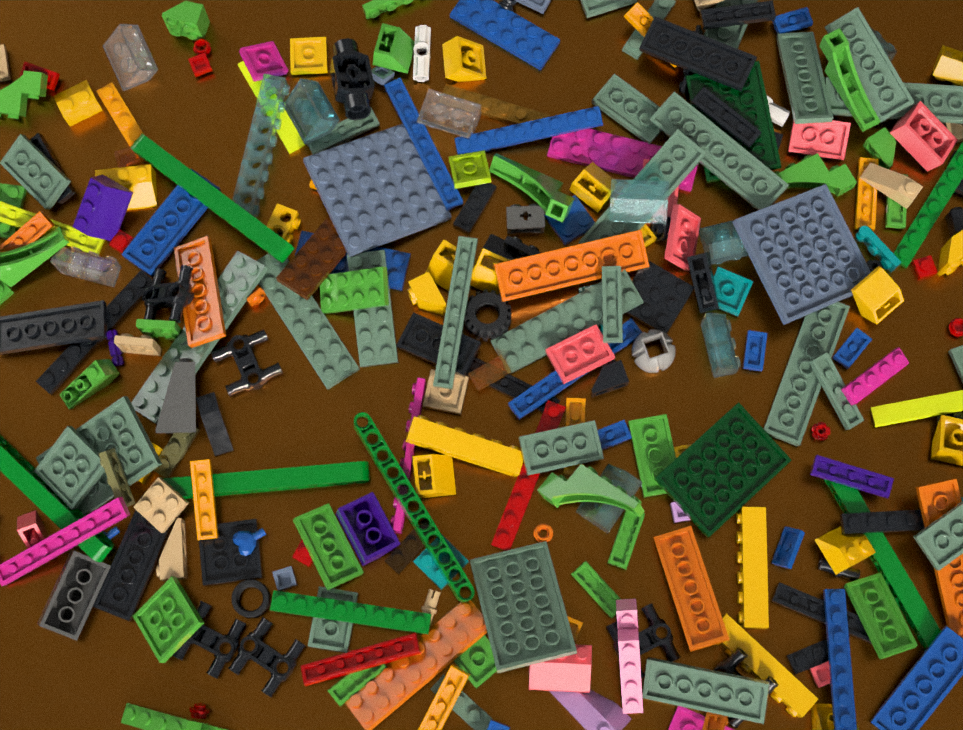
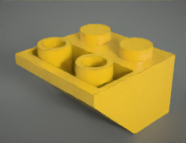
M592 162L572 182L569 190L598 213L619 189L621 184Z
M963 230L952 236L941 248L937 273L939 277L945 273L949 275L958 266H963Z
M443 240L434 253L425 273L429 272L435 284L449 292L457 247Z
M483 248L474 267L470 286L481 291L488 289L490 293L492 290H495L496 294H499L493 264L509 261V259Z
M880 266L851 289L860 315L876 325L904 302L900 287Z
M437 454L412 456L416 493L420 499L456 495L453 459L451 456Z

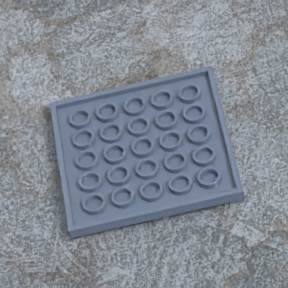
M403 124L303 158L307 171L349 257L451 220L452 216L449 210H446Z
M826 184L735 219L732 222L783 325L853 296L851 289L871 273Z

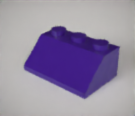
M103 174L91 177L73 228L87 236L111 241L120 230L134 192Z
M373 492L338 508L336 516L362 566L382 557L400 545Z

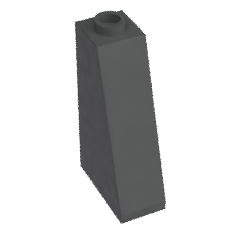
M181 358L179 362L174 364L156 426V434L196 433L195 362H191L190 358Z

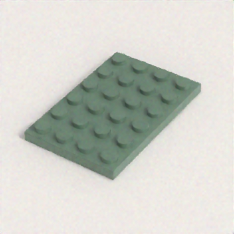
M123 396L76 429L98 453L115 448L129 486L162 465L127 396ZM51 447L36 457L39 464ZM106 472L102 474L77 508L85 516L114 497L112 488L107 482Z
M546 541L470 560L497 673L577 654Z

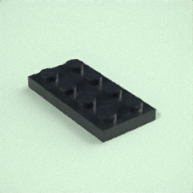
M413 312L396 346L437 365L443 325ZM462 334L456 374L463 377L466 376L482 344L480 341Z

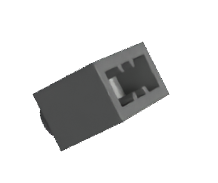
M514 204L506 207L507 234L545 232L544 210L539 204H530L529 206Z

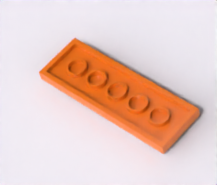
M205 236L174 248L178 279L182 265L193 268L190 284L191 290L194 292V298L183 309L187 342L191 348L226 336L211 239Z
M692 526L653 537L690 652L729 641V636Z

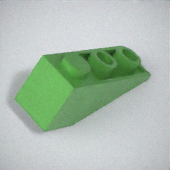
M110 359L95 360L59 395L67 408L71 410L108 386L120 374Z

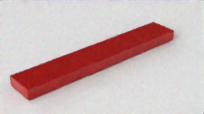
M415 632L300 665L303 683L305 686H309L421 654L417 633Z

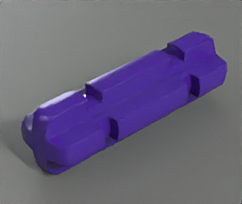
M109 330L107 332V339L110 340L108 345L110 355L113 357L111 359L115 367L122 366L124 364L123 356H121L122 351L114 343L115 335L118 336V331Z

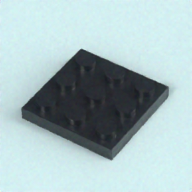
M648 260L649 267L639 269L632 280L643 300V304L626 312V314L652 329L660 330L667 334L694 290V286Z
M257 519L217 524L219 538L199 540L203 586L263 578L260 540H257L255 549L247 556L240 554L239 546L233 541L234 534L239 531H249L251 533L258 531Z

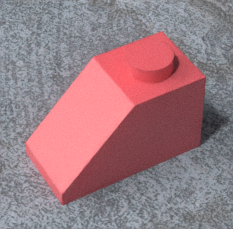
M36 510L17 517V531L27 549L48 538L45 525Z

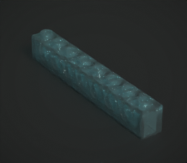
M269 74L263 75L232 200L255 218L260 213V206L258 205L260 199L264 197L263 185L268 180L269 171L267 169L273 160L271 152L272 148L277 144L276 132L281 127L280 115L285 111L286 103L284 99L285 95L288 96L290 85H288L286 78ZM271 95H278L275 99H270ZM268 111H273L271 116H265ZM264 128H269L267 133H261ZM261 145H264V146H265V148H264L263 150H261V151H258V150H257V148H258L259 146H261ZM255 163H261L258 168H252ZM251 180H257L254 185H248ZM247 197H252L251 202L244 203Z

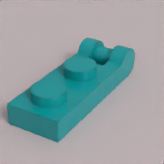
M868 226L860 227L855 234L856 241L863 242L870 254L876 256L885 269L893 272L901 264V261Z

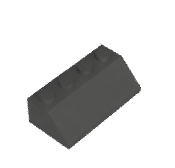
M71 550L37 624L77 641L111 566L103 562H96L84 554Z

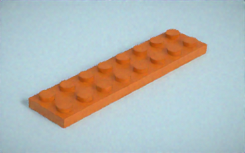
M637 230L493 264L501 300L505 302L601 279L602 266H621V272L624 269L626 272L649 267L642 230Z
M955 478L916 487L925 528L962 502L958 482ZM961 554L939 571L935 570V568L934 571L947 627L963 638V554Z
M471 600L461 602L430 628L429 635L422 634L418 638L421 654L389 662L386 665L387 668L368 682L355 695L351 696L345 704L365 730L375 728L487 633L483 614Z

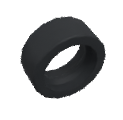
M254 579L240 582L232 593L234 610L247 618L262 616L268 610L271 603V595L268 588L263 583ZM249 587L259 589L263 595L261 606L253 611L244 609L240 604L241 593Z

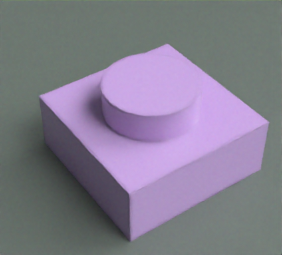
M675 502L670 503L674 523L691 520Z

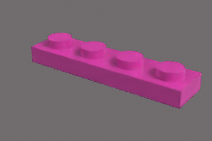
M899 347L895 348L843 387L841 391L850 405H855L907 366L909 362Z

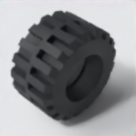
M485 289L484 293L477 291L476 296L471 295L467 303L464 320L466 329H469V333L472 336L475 335L478 340L483 338V341H488L489 338L493 340L497 336L500 337L504 332L508 331V327L511 324V306L508 304V301L502 302L500 292L496 294V291L492 290L490 293L488 289ZM490 307L499 313V317L495 322L485 324L477 319L476 314L482 308Z

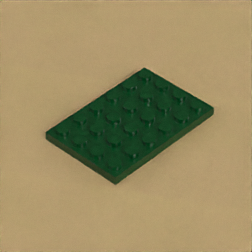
M759 61L755 62L742 92L698 74L686 76L690 102L696 110L770 170L781 168ZM703 87L762 132L750 148L692 104V100ZM703 166L707 183L720 181L716 175Z
M738 402L654 479L701 532L709 538L792 460Z

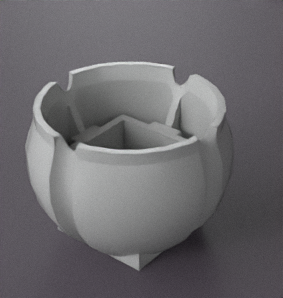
M655 329L649 330L648 333L642 332L639 334L632 346V356L636 358L634 360L635 364L648 373H658L660 369L662 371L666 370L672 364L676 355V348L672 345V338L665 332ZM660 340L664 354L649 358L645 344Z

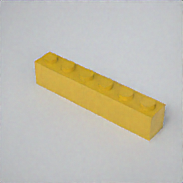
M421 415L414 416L411 420L405 440L407 443L512 477H517L520 474L523 464L521 448L510 445V447H507L501 441L494 439L489 441L484 439L483 435L476 433L470 435L462 428L455 427V429H452L443 422L437 421L433 423L429 421V418Z
M741 507L739 512L736 513V523L739 524L736 541L737 544H740V551H737V563H740V571L737 572V583L741 584V591H738L737 595L738 603L741 604V612H738V623L741 624L743 629L769 628L766 507Z
M727 613L724 614L722 619L729 636V641L716 645L719 646L721 644L726 649L725 653L728 657L738 647L744 650L748 657L741 662L740 668L747 674L752 673L758 680L765 681L768 676L774 678L779 685L772 691L771 697L778 703L783 702L787 706L786 711L793 717H803L817 702L818 698Z

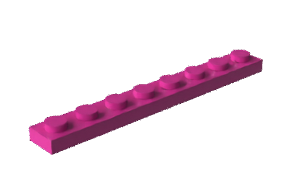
M417 378V383H413L412 394L415 395L414 402H410L409 413H412L411 420L414 416L417 417L422 413L426 380L424 378ZM407 420L406 432L409 430L410 420ZM404 439L403 451L406 452L405 458H401L400 466L408 480L411 481L413 469L412 456H415L416 445L405 442L406 439ZM404 485L397 488L402 495L408 493V488ZM395 497L393 508H396L395 516L392 515L390 525L395 533L402 534L405 512Z
M123 497L114 499L0 564L1 586L15 581L130 516Z

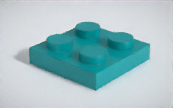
M718 267L714 275L719 309L738 317L753 281Z
M443 536L463 569L469 561ZM436 538L430 545L437 546L439 544L438 538ZM425 549L413 562L442 590L447 585V582L429 552ZM445 553L439 554V561L448 563V555ZM455 570L449 572V577L451 578V580L458 574V572Z

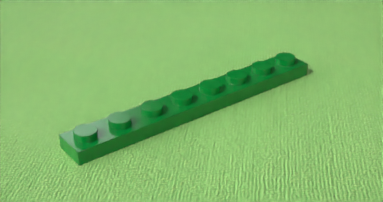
M963 141L893 252L901 261L900 265L904 268L909 266L963 178Z
M273 590L270 611L427 635H429L432 614L275 590Z

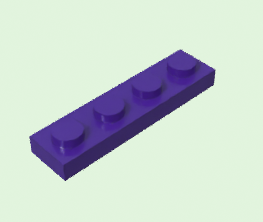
M819 455L815 456L810 473L812 476L884 498H889L894 478Z

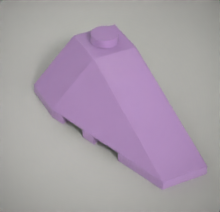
M590 690V693L549 691L585 730H622L631 720L627 714H623V709L618 704Z

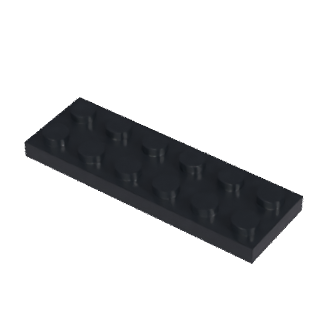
M656 16L639 48L641 52L741 92L757 60V56Z
M104 300L0 317V355L107 338L106 302Z
M135 510L93 607L131 622L174 522L165 533H161Z

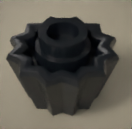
M659 215L654 216V219H652V232L658 241L668 238L670 217Z

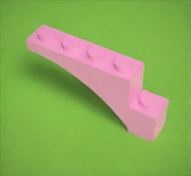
M636 599L616 600L623 714L643 713Z

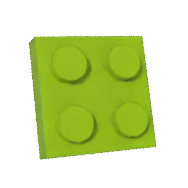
M485 150L448 157L455 189L491 183Z

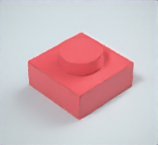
M829 661L809 669L817 688L830 684Z

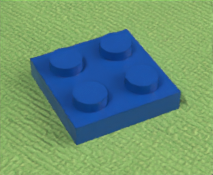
M576 195L572 196L575 198L563 222L544 214L545 219L565 246L587 233L595 224V221Z

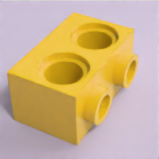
M277 203L267 227L276 234L283 233L282 238L291 244L293 240L292 234L295 229H298L301 219L298 211ZM285 217H291L288 222L282 221Z

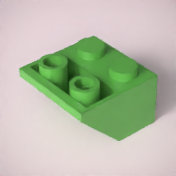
M184 1L162 13V18L169 33L177 37H180V35L194 41L205 39L210 20L203 4Z
M382 23L374 49L372 65L408 74L415 42L400 27Z

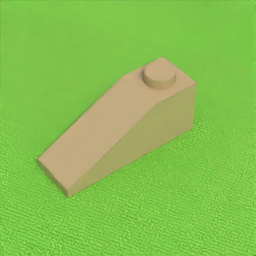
M870 163L860 176V179L906 209L923 188V186L911 178Z
M182 518L176 519L160 556L159 565L156 567L157 577H160V580L164 582L171 576L177 577L178 580L188 579L185 521Z

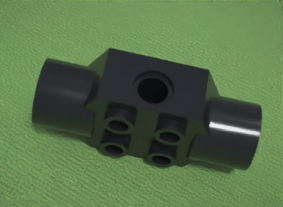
M349 38L338 40L333 45L334 56L330 66L335 101L344 104L345 114L348 119L361 120L371 114L369 100L372 99L375 86L369 57L359 52L358 44L355 40Z

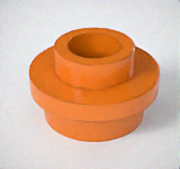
M545 523L537 525L533 533L534 538L539 543L549 542L553 537L551 526ZM545 530L547 536L541 537L540 531Z

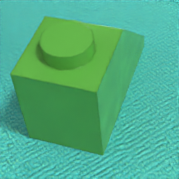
M884 127L867 138L863 147L873 159H879L878 166L890 170L893 166L896 140L890 134V131Z

